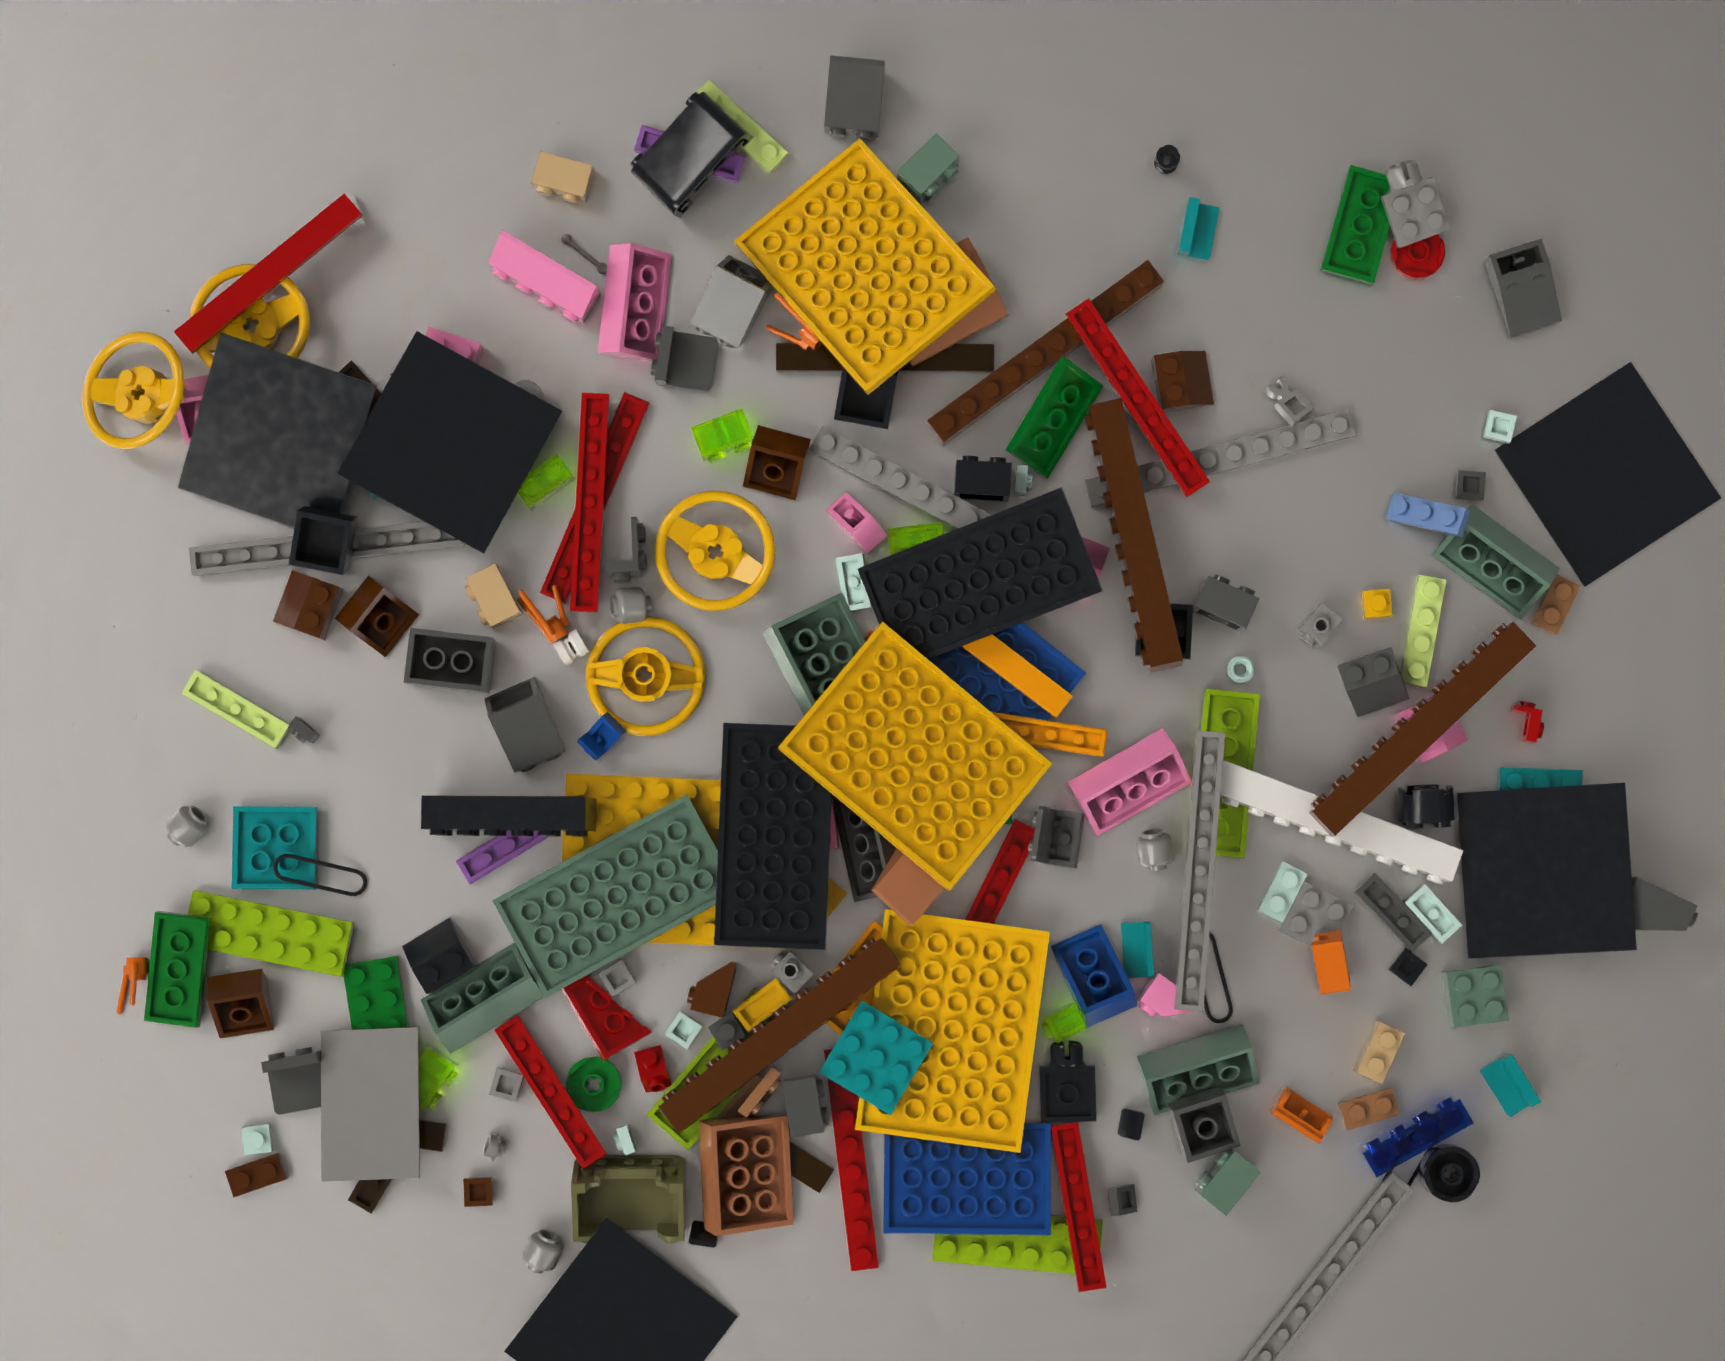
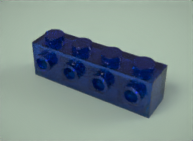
M1449 1097L1436 1105L1439 1110L1430 1115L1426 1110L1413 1117L1414 1124L1406 1128L1401 1124L1388 1131L1390 1137L1380 1142L1379 1138H1376L1363 1145L1366 1150L1361 1155L1375 1178L1381 1176L1474 1124L1460 1099L1453 1101Z

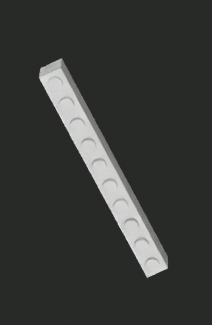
M1223 760L1220 797L1223 798L1222 803L1235 808L1239 804L1249 808L1248 813L1262 818L1264 814L1274 817V823L1289 827L1290 824L1300 827L1299 832L1314 837L1316 833L1325 836V842L1340 847L1341 843L1351 846L1350 851L1362 856H1366L1367 853L1377 856L1376 861L1389 866L1392 865V862L1402 865V871L1409 874L1417 875L1418 872L1428 875L1427 880L1433 883L1443 885L1444 881L1453 882L1463 850L1362 812L1336 836L1331 837L1309 814L1314 808L1311 803L1318 797L1317 795Z

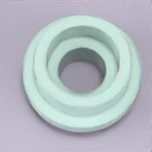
M1246 656L1234 657L1227 666L1228 676L1237 683L1249 681L1255 672L1254 663ZM1239 664L1243 665L1246 669L1243 675L1236 672V666Z

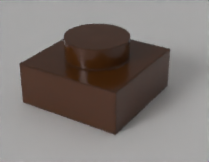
M492 1177L463 1179L464 1207L493 1205Z

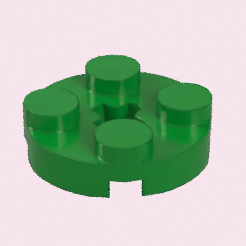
M598 1056L584 1058L575 1063L568 1072L566 1090L579 1109L590 1112L603 1111L613 1105L619 1097L622 1087L620 1073L615 1065L607 1059L603 1061ZM589 1077L592 1079L598 1077L600 1079L599 1087L601 1089L598 1092L595 1089L591 1091L587 1089L589 1085L587 1079Z

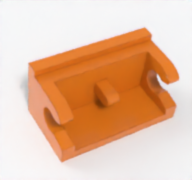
M1341 929L1314 935V942H1311L1321 995L1351 990Z
M1287 1087L1284 1088L1270 1110L1271 1114L1320 1144L1333 1122L1331 1115Z

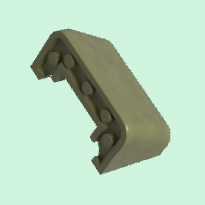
M605 1155L586 1169L581 1167L577 1159L574 1161L571 1180L573 1242L587 1243L606 1218L622 1230H657L658 1237L666 1243L685 1240V1161L682 1157L677 1155Z

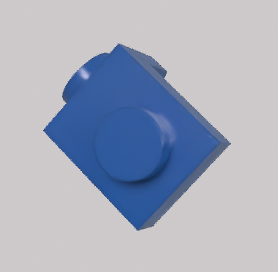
M606 712L577 742L594 760H598L627 731Z

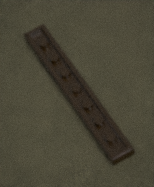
M776 343V372H842L843 366L823 344L816 350L809 347L805 351L796 343ZM954 344L913 367L909 361L898 372H994V344Z

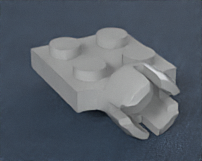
M1412 160L1400 162L1399 166L1395 167V165H1392L1386 169L1385 174L1390 188L1386 194L1381 195V200L1397 248L1450 230L1434 177L1424 179L1420 174L1417 162Z

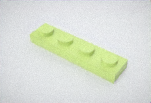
M710 80L697 91L698 94L701 92L707 93L753 136L752 140L745 147L742 145L740 147L769 174L788 156V152Z
M1420 574L1417 577L1400 671L1405 684L1425 688L1428 685L1446 579Z
M198 670L193 672L182 691L183 695L275 749L279 747L291 727L288 723Z

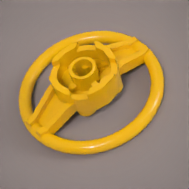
M256 264L232 266L210 278L196 295L191 307L190 318L204 307L207 298L219 285L231 278L244 275ZM287 277L280 285L289 292V295L268 303L260 299L221 332L268 349H273L279 338V333L299 318L296 340L286 354L298 358L305 347L310 330V314L306 299L299 287ZM250 322L259 323L255 326V332H251L249 329L246 330ZM220 333L196 351L209 368H211L214 357L211 353L216 350Z
M139 331L127 333L114 339L100 351L87 372L82 394L85 419L89 428L99 440L111 447L133 449L152 442L168 428L175 418L181 402H184L183 393L184 389H186L183 366L176 350L161 336ZM139 342L152 344L163 351L170 362L173 372V379H167L163 373L157 370L138 366L130 370H123L119 378L97 379L106 361L116 351L129 344ZM93 402L113 406L125 417L140 423H157L139 436L131 438L116 437L108 433L100 425L95 414ZM166 410L163 416L158 421V419L156 418H158L163 413V411Z
M726 491L700 492L680 501L663 519L655 541L656 566L666 587L682 602L707 611L732 609L752 599L768 581L775 561L774 535L763 513L747 499ZM705 502H725L741 508L752 517L761 531L765 550L763 564L761 565L743 551L738 535L730 528L719 524H708L701 527L680 516L691 507ZM667 537L688 553L689 561L694 570L702 577L712 581L729 577L750 586L740 594L722 600H708L690 594L676 582L669 570L666 560ZM711 547H722L720 551L723 552V556L721 558L716 556L714 559H711L709 557L711 553L708 551Z
M646 616L643 622L625 624L619 622L615 624L595 643L586 665V687L596 711L601 717L608 712L627 731V734L636 736L660 735L680 726L696 710L705 688V663L696 642L680 626L659 617ZM639 627H653L667 631L678 638L690 653L694 667L668 661L659 651L649 647L634 648L625 654L622 659L599 662V659L607 645L621 633ZM645 667L649 673H652L651 679L648 678V682H642V679L637 677L638 671L642 672V668ZM597 685L622 689L626 696L642 703L656 701L664 697L667 691L691 689L693 691L684 708L674 717L654 725H637L624 721L612 713L603 702Z

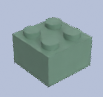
M935 133L897 171V179L920 205L925 200L930 202L939 193V186L944 181L949 183L958 174L959 171L957 169L959 167L960 155Z
M1501 965L1441 972L1449 1027L1457 1028L1509 1021Z
M1233 1149L1218 1153L1213 1159L1215 1166L1209 1173L1205 1170L1195 1182L1198 1185L1195 1191L1226 1216L1261 1173Z

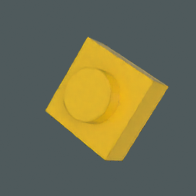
M1390 589L1361 592L1364 619L1393 616Z

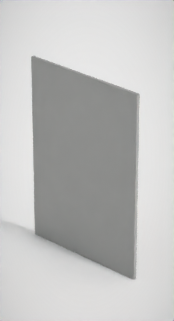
M418 1027L321 1031L322 1182L420 1178Z

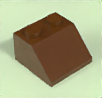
M1177 351L1153 356L1151 363L1157 399L1164 413L1214 405L1205 351Z
M758 425L750 448L743 487L796 500L811 439Z
M292 570L273 622L325 641L344 589Z
M368 575L335 619L362 641L386 657L419 614Z
M732 961L697 982L696 986H691L687 998V1003H691L690 1010L723 1018L726 1014L738 962Z
M263 969L208 977L207 1003L219 1038L274 1030L269 988Z

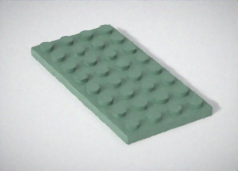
M686 794L492 901L542 994L546 998L716 905L718 850L689 796Z

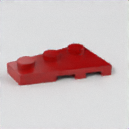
M588 975L562 989L563 994L603 1061L652 1033L646 1026L643 1027L635 1020L629 1011L624 1010L611 998L612 996Z

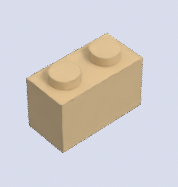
M540 151L531 183L539 194L552 196V193L562 195V199L567 202L578 204L579 200L586 202L594 175V168L589 164Z
M496 563L466 578L469 585L465 586V589L472 601L477 600L481 607L477 613L484 626L489 624L494 629L522 615Z
M1375 1021L1353 1071L1382 1084L1405 1033L1382 1022Z

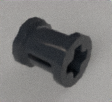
M1165 145L1159 148L1154 158V166L1161 174H1171L1176 170L1180 162L1178 149L1172 145ZM1166 155H1170V156H1171L1170 162H1169L1168 165H1166V164L1163 163V162H1164V159H1163V158H1164Z

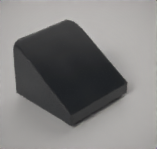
M1122 1109L1118 1135L1139 1141L1144 1122V1113L1136 1110Z
M693 1221L688 1243L698 1246L716 1247L718 1236L704 1230V1222Z

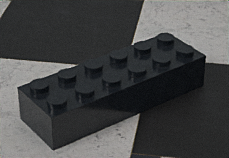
M422 796L421 829L429 830V835L453 836V831H457V835L480 836V831H484V835L507 836V831H511L512 836H534V831H538V836L561 837V831H566V836L588 837V832H596V798L586 796Z

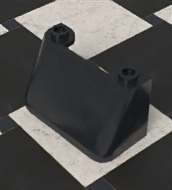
M697 92L693 93L686 101L687 107L644 155L642 153L638 154L630 164L633 167L631 173L673 215L679 218L689 209L687 199L693 201L696 198L695 194L731 155L734 156L737 153L733 148L738 149L741 145L745 147L753 138L705 92L700 94Z

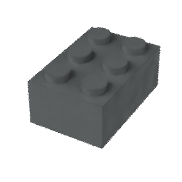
M410 628L403 683L489 694L496 639L486 636Z

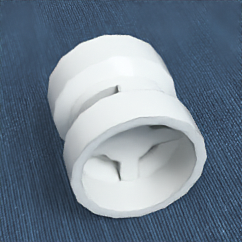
M576 629L570 632L567 638L563 640L558 639L552 643L565 666L573 663L574 658L577 656H585L590 653ZM568 642H571V644L573 645L574 649L576 650L575 653Z

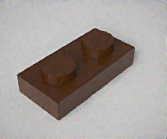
M279 1153L225 1171L233 1198L288 1179Z

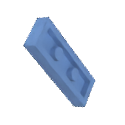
M1394 492L1386 519L1462 537L1470 511L1466 508Z

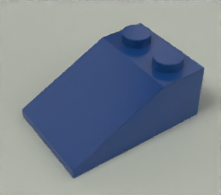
M1101 924L1051 946L1087 1028L1137 1006L1135 991Z

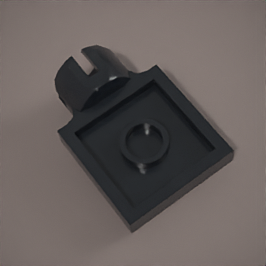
M1063 1041L1052 1043L1050 1046L1049 1065L1039 1066L1041 1123L1096 1121L1095 1065L1084 1063L1083 1046L1080 1042L1068 1041L1069 1056H1065Z

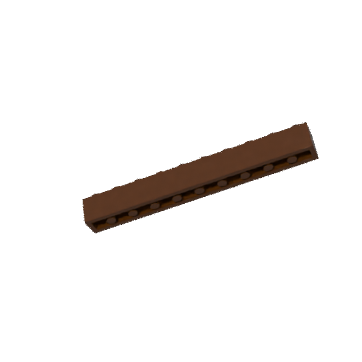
M1147 260L1091 302L1105 324L1109 326L1160 289L1164 280L1150 261ZM1064 320L929 418L927 426L941 445L944 446L1057 364L1061 356L1066 357L1083 345V341L1069 320Z
M1119 398L1089 405V414L1085 415L1087 430H1093L1095 440H1091L1092 452L1094 457L1099 456L1101 466H1097L1098 478L1100 483L1105 482L1107 492H1103L1106 509L1111 508L1113 518H1109L1112 535L1117 534L1119 544H1115L1118 561L1123 560L1125 570L1121 571L1124 587L1129 586L1131 596L1127 597L1130 613H1136L1138 623L1133 625L1136 639H1142L1144 649L1140 650L1143 666L1148 665L1149 673L1180 667L1183 664V656L1122 400Z
M1514 621L1507 626L1504 623L1499 625L1491 633L1494 638L1487 645L1484 642L1480 643L1471 652L1474 657L1467 664L1463 660L1451 671L1454 676L1448 682L1444 679L1441 680L1431 690L1434 695L1426 701L1422 698L1412 707L1413 715L1407 720L1402 717L1391 727L1394 732L1387 739L1384 736L1378 739L1371 746L1374 751L1367 758L1364 755L1359 757L1351 765L1354 770L1347 777L1343 774L1340 775L1331 784L1334 789L1327 796L1322 793L1311 803L1314 808L1309 814L1331 837L1336 836L1536 647L1534 642Z
M873 937L860 947L863 952L855 958L850 954L838 963L841 967L834 974L828 971L818 978L816 982L819 985L811 991L805 988L794 997L797 1002L789 1008L783 1005L772 1013L774 1017L772 1021L768 1024L762 1021L750 1030L751 1037L745 1041L740 1038L728 1047L730 1053L723 1058L717 1055L706 1064L708 1069L699 1075L696 1071L683 1081L686 1086L677 1092L674 1088L662 1097L664 1103L658 1107L677 1133L683 1132L902 966L883 938L876 941Z

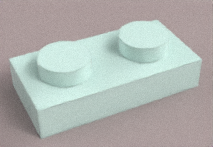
M860 553L836 558L841 594L849 610L857 611L872 608L858 572V568L866 565L864 554Z
M1282 861L1257 911L1283 923L1307 873Z
M1425 884L1404 902L1432 932V935L1440 944H1443L1462 926Z

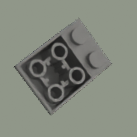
M1542 239L1489 255L1484 260L1510 338L1562 321L1551 265Z

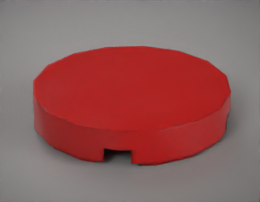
M1438 234L1401 248H1397L1395 239H1393L1390 248L1391 261L1395 269L1403 276L1411 279H1425L1433 275L1443 264L1445 244Z

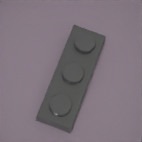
M1373 873L1354 891L1411 952L1417 949L1432 934L1376 873Z

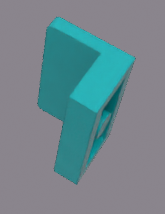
M1189 197L1177 255L1206 261L1210 259L1219 207L1201 204L1199 198Z
M1151 922L1121 923L1123 966L1127 977H1154Z
M1506 1053L1480 1070V1073L1507 1116L1512 1117L1526 1107H1534L1541 1102L1512 1054Z

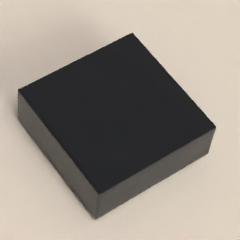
M1404 948L1388 970L1406 984L1412 986L1428 964L1407 948Z

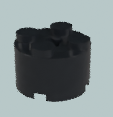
M1438 784L1407 786L1406 792L1404 788L1398 787L1399 822H1402L1408 829L1423 828V823H1431L1437 828L1451 827V821L1455 820L1453 786L1446 785V790L1439 789Z
M1451 1144L1438 1145L1430 1149L1421 1159L1419 1174L1422 1185L1431 1195L1447 1202L1463 1201L1471 1196L1479 1183V1165L1476 1159L1463 1148ZM1447 1167L1455 1170V1173L1451 1174L1452 1179L1444 1176V1173L1447 1172Z

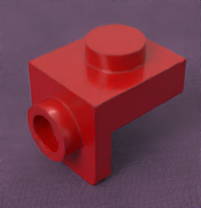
M1519 701V705L1511 706L1510 712L1526 715L1521 742L1536 743L1537 738L1541 739L1543 735L1544 722H1541L1543 710L1535 709V703Z
M661 1045L634 1052L640 1080L646 1093L660 1092L672 1085Z

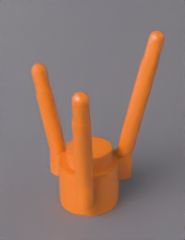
M775 293L774 297L803 325L799 332L802 338L799 339L771 325H766V329L798 344L805 351L809 347L813 350L818 349L823 343L808 328L789 303L779 293Z
M556 585L552 586L560 619H557L555 615L545 620L525 592L520 590L519 595L521 598H517V602L541 629L550 644L569 633L566 626L571 623L566 617Z
M126 958L116 1011L118 1015L122 1013L129 980H131L130 1005H135L137 981L146 980V975H149L148 958Z

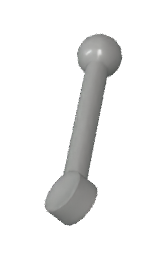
M564 234L561 237V241L564 244H569L595 265L600 274L607 272V265L598 262L572 240L571 235Z

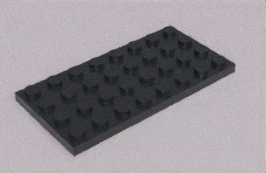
M1062 487L858 568L879 625L884 622L927 659L1103 591Z
M723 723L714 945L826 950L832 794L777 749L796 725Z

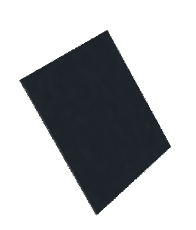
M416 331L337 474L484 554L560 417L562 410Z
M221 332L178 488L293 528L295 527L297 510L303 506L340 513L349 480L339 476L337 472L368 418L377 385Z
M1631 362L1512 438L1511 443H1504L1494 450L1584 587L1721 499Z
M1625 783L1457 793L1461 850H1463L1461 859L1468 958L1637 950Z
M606 1218L504 1352L516 1361H704L738 1316Z

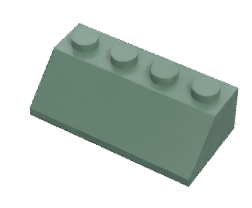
M1470 504L1467 508L1470 514L1462 537L1447 534L1432 555L1518 618L1522 619L1551 586L1560 568L1476 506Z
M513 943L422 998L421 1003L435 1035L451 1054L542 999L544 995L517 945Z
M1243 1024L1137 1056L1154 1116L1168 1112L1167 1103L1212 1088L1220 1087L1226 1094L1259 1084L1253 1049Z

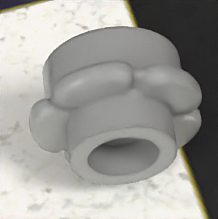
M489 1134L486 1140L483 1155L491 1157V1161H494L497 1156L501 1157L504 1152L505 1141L501 1140V1135Z

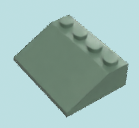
M841 593L771 625L762 633L804 715L866 642Z

